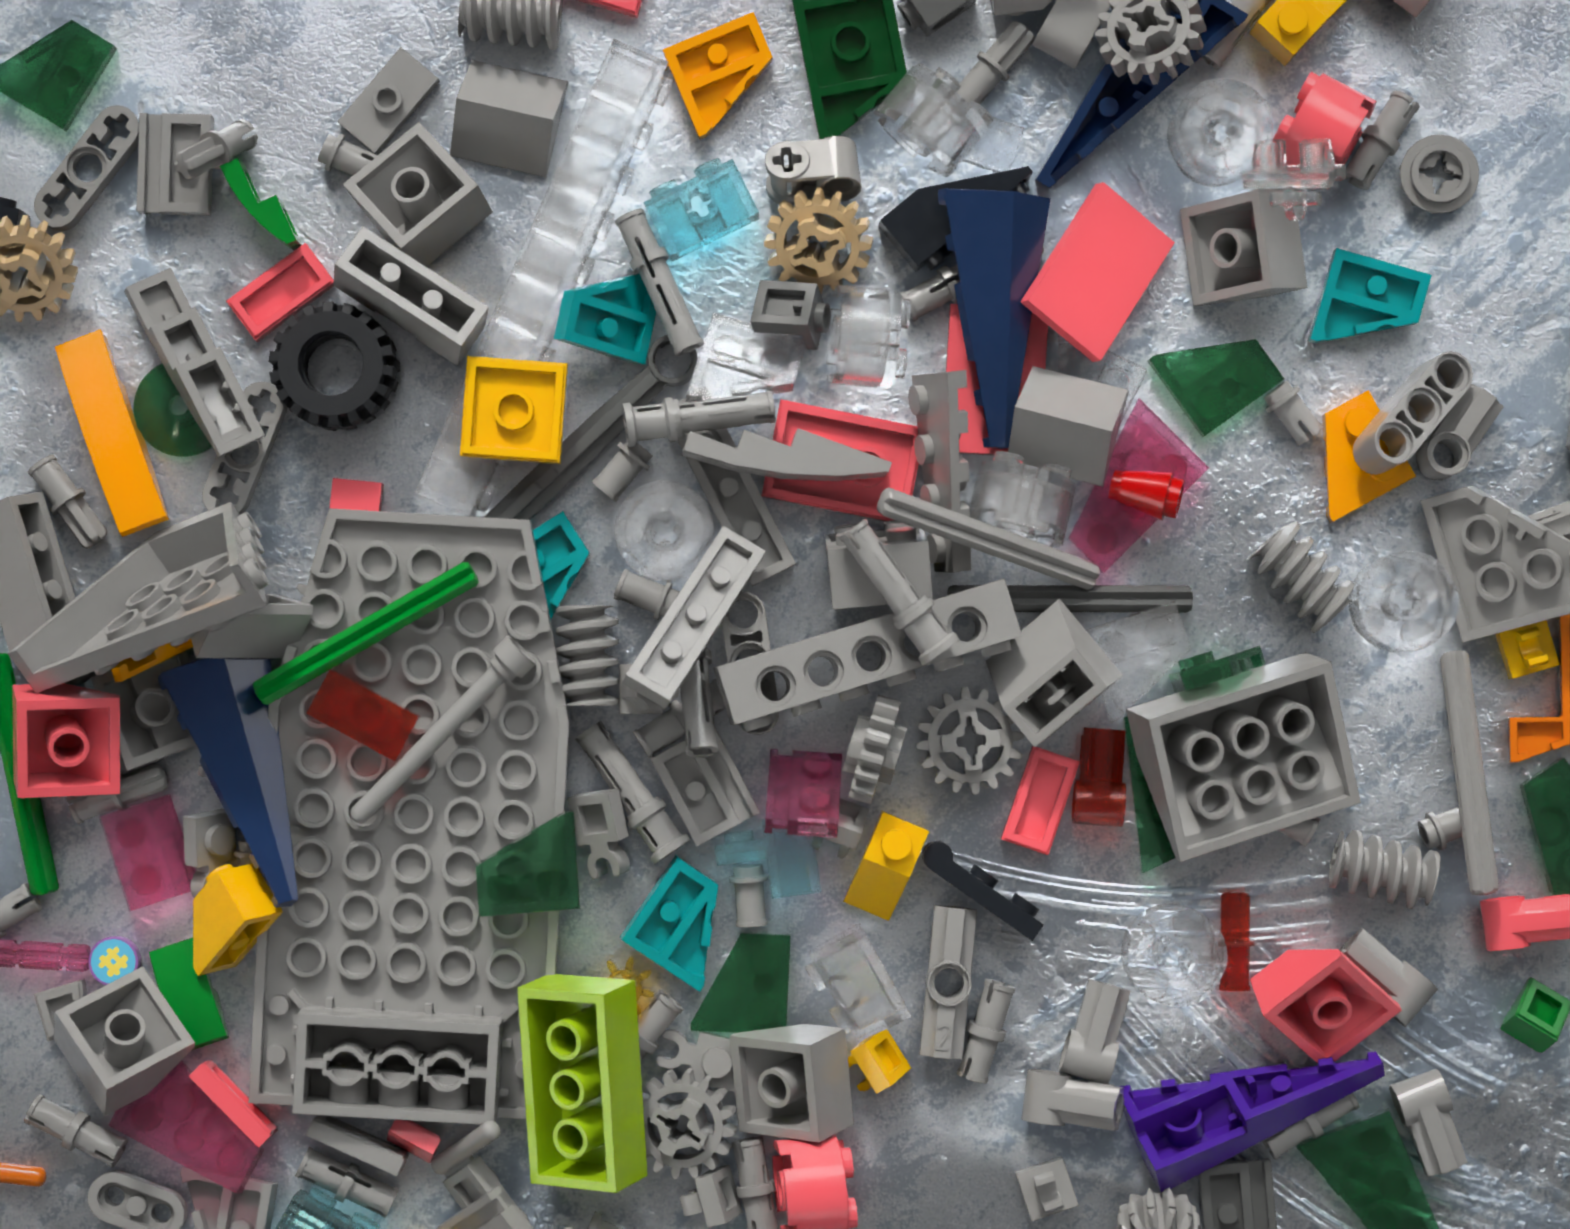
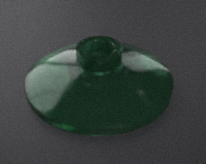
M161 363L143 378L135 394L134 417L139 431L151 446L171 456L191 457L210 450L213 447L195 421L190 410L187 409L182 415H175L173 413L172 403L181 395Z

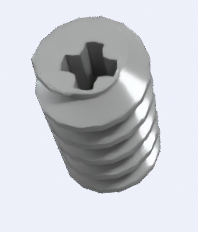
M460 0L459 37L461 36L466 26L469 39L477 42L486 28L489 41L492 44H497L505 30L509 44L516 46L519 44L523 33H525L528 45L531 48H536L542 36L545 35L549 49L556 50L561 31L563 0Z
M1292 522L1275 532L1247 560L1261 555L1263 560L1257 570L1259 575L1271 570L1277 572L1270 585L1273 590L1286 584L1290 586L1283 600L1286 604L1302 599L1303 604L1297 616L1300 619L1311 614L1317 616L1310 629L1314 634L1350 603L1351 599L1349 600L1348 597L1354 588V583L1347 580L1335 585L1341 569L1338 566H1332L1321 570L1327 559V554L1324 551H1320L1309 556L1308 552L1314 540L1311 536H1307L1295 541L1294 538L1301 525L1298 522Z
M572 605L556 608V615L570 620V623L556 628L558 636L570 640V643L556 648L557 655L570 659V663L559 667L561 676L570 679V683L563 685L565 698L570 699V703L566 704V706H614L619 703V698L605 693L606 688L619 684V678L605 673V669L619 664V658L605 653V649L619 644L618 638L605 634V629L619 624L618 618L605 614V609L613 606Z
M1352 830L1344 840V832L1341 831L1336 840L1330 861L1329 887L1335 889L1342 877L1348 878L1349 893L1354 894L1360 884L1365 882L1367 883L1368 898L1374 899L1380 888L1384 887L1386 888L1387 903L1393 904L1400 892H1403L1406 895V908L1413 909L1420 897L1425 898V905L1428 906L1436 888L1441 857L1439 852L1430 850L1422 859L1420 848L1414 845H1410L1402 855V846L1399 841L1391 840L1383 849L1382 839L1376 835L1370 836L1364 844L1362 832Z

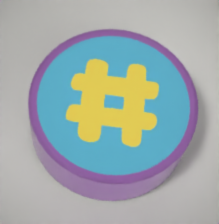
M123 936L107 937L97 942L92 948L88 961L89 969L98 982L107 985L140 968L141 954L136 944L130 939Z

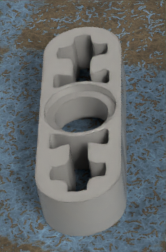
M114 105L101 111L37 193L34 201L35 214L41 222L44 220L49 222V228L57 231H66L75 227L138 147L139 118L130 109ZM127 118L129 120L126 123V128L130 131V134L125 140L119 136L113 139L108 148L116 154L110 159L106 153L92 144L98 139L105 145L113 134L111 129L108 128L110 122L115 120L121 123ZM86 155H95L99 157L102 163L101 174L93 181H81L76 174L78 161ZM66 177L76 187L86 191L82 198L74 192L68 197L65 202L66 207L70 209L68 215L63 217L56 214L50 219L49 216L53 211L48 205L50 199L54 197L57 200H62L70 191L67 186L62 184Z
M255 382L243 391L255 416L257 415V409L251 405L254 396L262 398L266 392H271L270 401L276 405L273 413L264 412L259 424L262 428H268L265 437L256 441L259 451L252 463L246 465L238 464L233 459L232 453L220 458L218 455L216 456L202 492V500L208 511L220 506V500L214 497L217 487L226 489L231 479V475L222 473L225 464L237 472L250 474L246 483L237 478L232 491L235 495L239 496L236 505L233 504L239 515L247 510L287 412V406L280 401L276 394L278 390L273 384Z

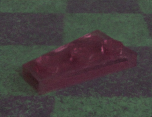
M182 1060L148 1094L115 1111L108 1126L237 1194H242L265 1150L262 1145L258 1147L198 1087L189 1077L193 1071Z

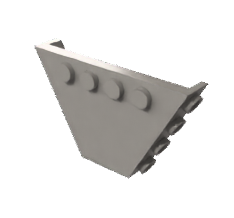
M231 502L159 530L18 644L8 655L35 693L91 672H94L97 676L102 675L113 669L120 661L130 657L134 661H139L149 656L159 646L170 643L173 647L179 646L201 630L209 628L211 632L218 631L230 624L236 617L267 606L264 587L269 585V581L263 571L267 566L261 556L264 553V549L259 541L262 534L250 514L246 511L239 515Z

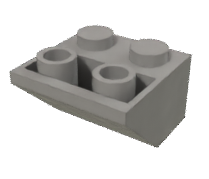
M896 520L884 522V529L873 530L917 593L920 596L926 595L927 598L930 597L933 601L929 544L925 531ZM857 524L839 525L834 527L835 534H824L833 610L888 605L850 550L839 539L843 533Z
M1060 599L1021 631L1022 636L1010 640L1011 650L992 655L986 660L1003 710L1034 748L1053 735L1123 676Z

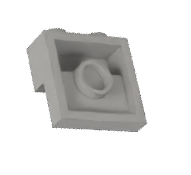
M186 651L123 682L115 683L112 671L110 670L102 675L91 677L84 683L85 688L117 694L120 697V775L156 763L173 754L196 746L189 730L182 729L177 719L179 711L168 690H162L158 681V676L161 672L191 663Z

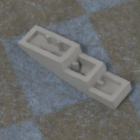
M168 268L127 286L124 293L147 337L218 457L220 458L263 438L265 434L221 347H215L196 307L191 308L172 269Z
M799 428L795 432L790 446L744 430L737 448L690 431L681 455L732 471L779 479L843 481L885 477L892 464L890 461Z

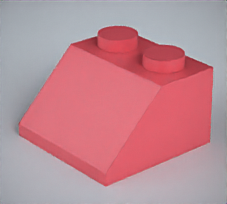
M66 683L35 693L30 684L12 685L13 773L17 797L39 798L120 794L119 695Z

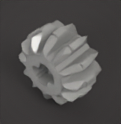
M1170 1187L1161 1193H1154L1148 1188L1146 1195L1130 1194L1129 1203L1119 1206L1116 1229H1201V1222L1196 1206L1189 1202L1187 1194L1174 1196Z

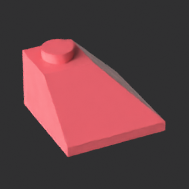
M1339 949L1287 950L1250 979L1263 1016L1316 1063H1318V1059L1330 1057L1333 1058L1334 1062L1402 1011L1400 1005Z

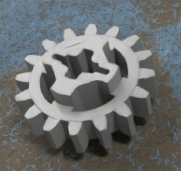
M1108 0L1112 12L1099 13L1098 15L1102 29L1095 31V36L1101 47L1099 51L1105 63L1111 64L1115 75L1118 77L1128 72L1133 84H1138L1143 75H1149L1153 85L1158 84L1160 73L1165 71L1173 79L1178 77L1175 66L1180 62L1184 65L1192 66L1194 62L1189 52L1190 49L1202 50L1204 47L1200 34L1206 31V25L1197 0ZM1172 10L1180 15L1182 24L1177 23L1176 18L1171 16ZM1120 38L1124 39L1126 44L1130 46L1129 52L1120 46Z
M968 687L961 688L960 700L954 701L947 692L942 694L945 707L940 710L935 706L929 705L926 709L933 717L931 724L919 723L917 727L921 731L928 733L927 740L916 743V749L928 750L930 757L921 763L922 767L925 769L936 766L939 769L934 778L937 784L943 782L947 777L953 779L951 789L955 793L959 792L963 783H969V788L973 795L979 794L980 782L986 781L992 789L998 788L996 774L1001 772L1011 777L1014 773L1006 764L1009 758L1022 759L1023 754L1012 747L1013 741L1023 739L1024 734L1018 731L1012 732L1010 725L1014 722L1008 715L1004 716L1001 712L1003 708L999 699L993 704L987 702L989 697L987 689H982L977 699L971 698ZM976 708L982 709L993 716L1001 729L989 730L978 721ZM957 710L958 723L949 734L937 735L943 720L950 713ZM967 717L969 718V726H972L973 733L983 737V744L975 746L973 765H971L970 755L967 754L966 748L958 747L956 743L957 737L965 735ZM1002 746V751L997 761L990 768L982 772L983 757L991 748ZM952 752L962 760L964 774L948 767L939 753Z
M878 695L871 718L858 715L842 770L854 774L848 798L871 804L878 781L891 785L907 728L895 725L901 701Z
M688 1068L684 1072L682 1079L679 1080L673 1069L668 1070L664 1074V1084L653 1077L646 1084L650 1095L642 1092L646 1158L652 1155L656 1159L653 1166V1171L656 1173L665 1165L670 1166L672 1179H678L684 1168H688L692 1178H697L702 1172V1163L710 1170L715 1169L720 1163L716 1153L726 1156L732 1148V1145L724 1137L734 1136L738 1129V1126L726 1121L737 1111L735 1106H723L721 1102L728 1092L727 1089L724 1087L713 1092L709 1088L712 1083V1077L709 1075L703 1078L701 1082L694 1081V1070ZM676 1092L689 1093L687 1098L673 1101L668 1097L666 1099L662 1098ZM705 1104L712 1113L714 1124L707 1120L704 1109ZM681 1115L689 1118L687 1123L688 1129L685 1132H681L676 1128L679 1122L678 1118ZM652 1123L658 1127L661 1143L654 1134ZM690 1146L698 1151L701 1148L703 1149L694 1154H677L679 1149Z

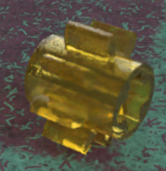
M630 956L626 966L618 968L615 961L609 959L607 967L611 974L608 978H615L616 975L621 974L624 979L633 977L636 980L637 1015H640L642 1013L641 1005L638 1002L640 996L650 998L655 995V991L644 987L643 981L650 976L652 970L645 969L639 973L633 968L635 963L634 956Z

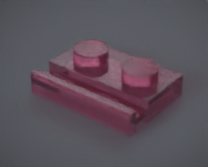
M778 749L770 750L764 833H772V828L787 829V835L837 838L842 754L793 750L792 755H778Z
M170 794L99 817L129 912L191 892L190 885L195 869L192 866L185 865L184 835Z

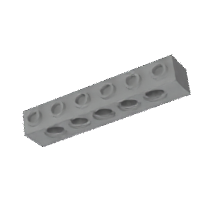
M1005 578L933 600L934 605L932 609L949 633H952L953 619L959 613L967 614L973 619L975 633L969 641L958 640L946 651L924 665L921 664L918 656H914L906 650L904 645L906 633L903 629L897 630L893 625L894 620L892 617L895 613L892 612L714 667V673L730 725L743 723L745 732L773 724L772 713L791 708L793 717L821 709L822 706L819 699L838 693L840 701L843 702L869 694L867 684L886 678L888 687L915 680L917 676L914 669L933 664L935 671L940 672L963 665L965 663L962 654L981 649L982 656L985 658L1011 650L1009 640L1022 636ZM865 642L876 645L881 653L880 664L873 671L862 669L856 659L858 648ZM817 657L829 660L834 669L832 680L825 686L813 683L808 674L810 663ZM771 671L782 675L786 682L785 694L777 701H771L764 697L760 689L763 676Z

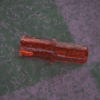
M1228 891L1221 895L1220 939L1215 940V945L1220 946L1219 990L1250 991V947L1255 946V941L1250 940L1251 897L1249 893Z

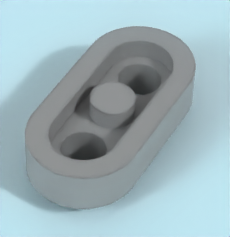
M112 1170L102 1174L94 1180L88 1191L87 1199L91 1212L98 1219L123 1229H181L187 1219L188 1210L186 1202L177 1191L124 1171ZM115 1186L122 1189L124 1192L122 1203L116 1204L110 1200L108 1192L111 1187ZM157 1204H165L170 1208L171 1216L169 1220L163 1221L157 1218L155 1215Z

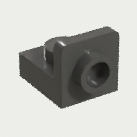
M760 280L750 320L754 332L802 335L806 348L817 350L821 333L828 332L831 320L830 306L828 303H824L818 284Z

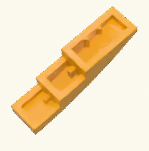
M100 329L55 346L86 445L119 533L124 537L169 520L144 436L137 427L126 388L119 379L107 337Z

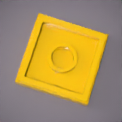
M467 356L460 456L561 464L568 364Z

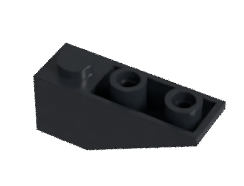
M1029 166L919 188L880 220L879 229L915 272L925 265L932 271L953 253V251L947 250L945 236L951 234L947 207L946 205H939L938 189L999 190L1027 193L1030 189L1025 183L1030 179L1033 171Z

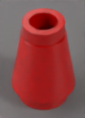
M1115 469L1108 498L1117 500L1119 503L1163 521L1164 516L1176 519L1185 480L1175 478L1174 472L1120 471Z

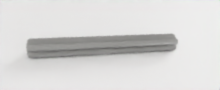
M892 488L884 489L877 503V511L885 517L1086 590L1092 589L1095 586L1096 579L1100 574V568L1091 561Z
M1449 651L1441 656L1440 663L1469 890L1472 895H1489L1498 891L1499 884L1469 654L1466 651Z

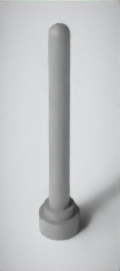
M507 635L493 649L496 655L490 660L492 666L352 807L351 818L356 823L367 822L506 679L512 681L516 676L522 678L536 664L533 657L516 640Z

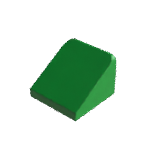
M1530 977L1525 982L1505 1016L1500 1029L1533 1050L1542 1053L1558 1041L1570 1011V1000Z

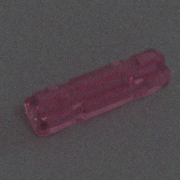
M0 939V967L12 968L19 964V968L59 971L66 967V971L84 972L89 970L88 961L91 948L86 944H68V947H64V943L24 941L18 944L17 940Z

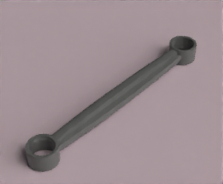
M667 335L657 339L649 350V365L562 442L561 464L539 463L484 517L531 520L624 430L622 403L630 402L633 407L648 405L666 386H681L694 377L698 368L696 350L690 352L691 363L685 375L679 378H667L659 373L660 371L655 364V355L660 348L671 344Z

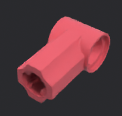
M1570 894L1525 899L1522 895L1505 896L1480 901L1486 951L1512 950L1529 947L1533 942L1570 939Z

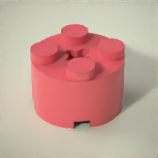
M1311 72L1297 96L1299 102L1294 111L1297 115L1295 118L1288 114L1284 117L1273 138L1275 144L1270 154L1276 157V163L1329 190L1333 179L1336 180L1363 133L1360 125L1365 117L1370 119L1377 101L1324 73L1319 76Z
M836 1135L821 1142L797 1139L775 1140L773 1147L779 1153V1155L772 1156L773 1180L776 1187L774 1192L777 1212L787 1211L788 1225H780V1229L857 1228L856 1202L854 1197H848L846 1178H853L854 1175L850 1147L844 1148L843 1140H838Z

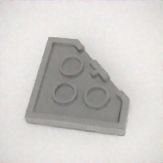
M1473 485L1420 500L1462 643L1570 614L1569 539Z

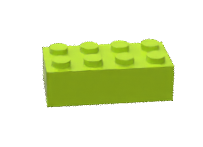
M555 974L545 975L518 987L531 1184L618 1193L648 1176L635 980Z

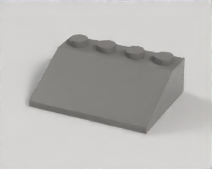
M1305 652L1126 709L1137 759L1176 860L1179 862L1361 803L1331 661Z

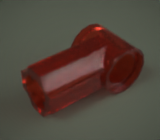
M1082 727L1079 779H1075L1072 797V824L1123 827L1126 808V784L1122 783L1126 730Z

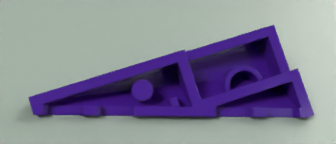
M1374 1051L1367 1052L1366 1059L1335 1063L1333 1058L1330 1057L1318 1059L1317 1066L1289 1069L1287 1064L1212 1073L1207 1081L1178 1084L1175 1079L1161 1080V1086L1155 1088L1132 1090L1130 1085L1120 1087H1124V1115L1140 1155L1161 1193L1166 1188L1170 1187L1172 1189L1382 1078L1385 1076L1382 1060L1377 1052Z

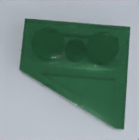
M70 20L0 64V93L67 132L117 48L75 21Z
M1256 339L1156 354L1147 361L1202 438L1284 380L1282 374Z
M1260 645L1215 659L1213 652L1209 651L1178 661L1180 671L1169 674L1174 693L1235 676L1266 663Z
M572 810L563 811L475 864L479 917L580 909L574 812Z
M741 932L691 1021V1031L739 1033L787 1026L791 934Z

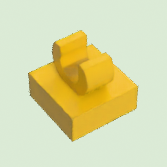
M1547 620L1495 634L1508 679L1518 678L1560 665Z
M886 1026L866 1037L850 1051L851 1055L848 1057L849 1068L854 1064H858L866 1077L857 1085L859 1091H866L872 1087L877 1094L892 1086L911 1069V1066Z

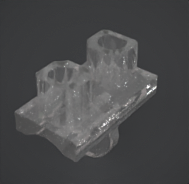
M1330 138L1309 139L1300 142V165H1287L1286 140H1262L1255 143L1252 158L1253 169L1242 174L1243 189H1284V192L1270 193L1269 201L1271 207H1284L1286 218L1289 221H1302L1307 212V206H1320L1322 202L1320 191H1307V188H1330L1333 186L1334 181L1346 179V165L1335 164Z

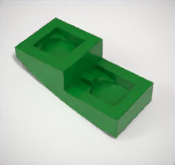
M238 158L220 165L228 184L247 211L281 243L293 251L300 247L302 243L284 203L278 196L274 195L261 201L246 166Z
M193 937L149 952L158 989L194 1040L195 1047L192 1050L229 1038L219 995L212 987L210 975L198 976L193 968Z

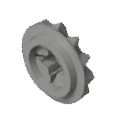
M1431 135L1417 141L1407 150L1399 167L1401 190L1411 200L1412 206L1426 210L1430 214L1451 213L1462 207L1473 196L1479 181V167L1471 149L1459 139L1448 135ZM1443 155V171L1451 174V177L1458 179L1444 181L1436 191V194H1434L1433 179L1425 176V173H1419V171L1423 172L1424 170L1433 169L1437 161L1440 160V156Z

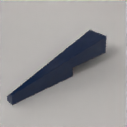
M1197 0L1202 11L1201 15L1206 25V31L1200 34L1204 44L1203 49H1190L1189 51L1193 62L1195 63L1206 55L1217 43L1242 24L1248 14L1225 0ZM1172 10L1171 16L1176 18L1177 23L1182 24L1180 15ZM1120 38V46L1129 52L1130 46L1126 44L1124 39ZM1104 61L1035 179L1051 188L1061 177L1086 158L1097 146L1121 128L1178 77L1173 79L1165 71L1160 73L1158 84L1153 85L1149 75H1143L1138 84H1133L1128 72L1118 77L1115 75L1111 64H1106ZM1181 62L1176 65L1178 77L1191 66L1184 65Z
M938 189L939 205H946L951 234L945 236L947 250L955 251L960 282L954 284L967 359L975 361L980 389L974 391L976 405L983 406L989 437L982 439L985 448L1007 449L1009 448L1014 409L1018 401L1032 312L1020 302L1039 273L1051 198L1016 191Z
M204 658L161 672L158 676L159 685L162 690H168L179 711L177 719L182 729L189 730L202 755L199 760L233 827L240 828L251 850L249 858L254 868L260 867L274 894L272 898L274 906L291 907L298 900L279 729L276 732L268 719L269 704L264 705L259 700L252 685L254 681L272 671L271 660L265 658Z

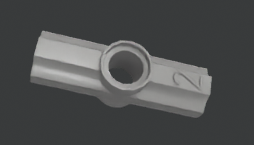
M934 905L928 969L925 976L926 989L919 1055L942 1059L963 1058L968 998L972 987L971 969L977 909ZM951 968L957 970L962 977L960 989L952 995L940 994L934 985L936 975L944 969Z

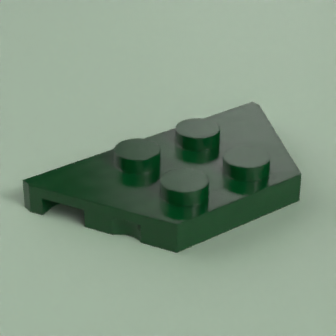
M792 0L818 138L824 139L831 136H840L908 84V75L893 0Z

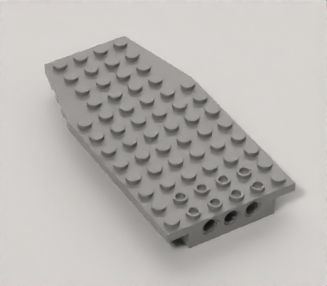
M334 508L328 510L310 569L311 573L307 587L301 599L302 603L313 605V615L300 641L287 645L281 665L462 562H468L472 566L479 583L474 588L269 704L268 719L276 732L279 729L298 900L291 907H281L283 913L267 931L257 937L249 1103L293 1106L292 1114L480 1125L487 1121L495 1122L497 1118L526 1119L517 988L545 975H555L557 970L570 733L569 713L563 692V682L531 520ZM507 635L516 640L533 657L536 664L522 678L516 676L512 681L506 679L367 822L356 823L351 818L352 807L492 666L490 660L496 655L493 649ZM260 869V873L262 874V876H263V878L265 879L267 885L269 886V884H268V882H267L265 876L263 875V873H262V871H261V869Z

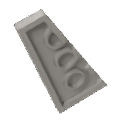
M967 370L912 375L913 386L909 389L908 399L910 409L916 416L918 436L915 438L914 450L918 463L922 465L924 485H922L920 490V499L970 517L968 504L965 501H960V491L966 488L969 481V462L959 452L961 433H968V412L958 409V389L967 388ZM932 533L927 536L930 562L934 564L935 572L954 573L971 570L970 547Z

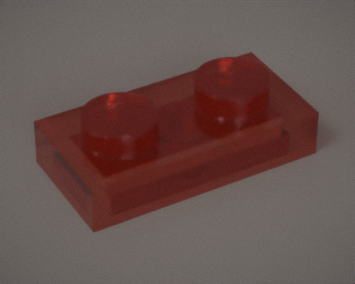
M334 669L329 670L306 713L393 761L398 760L421 717Z

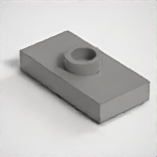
M400 47L337 122L371 152L378 155L438 85L440 80Z

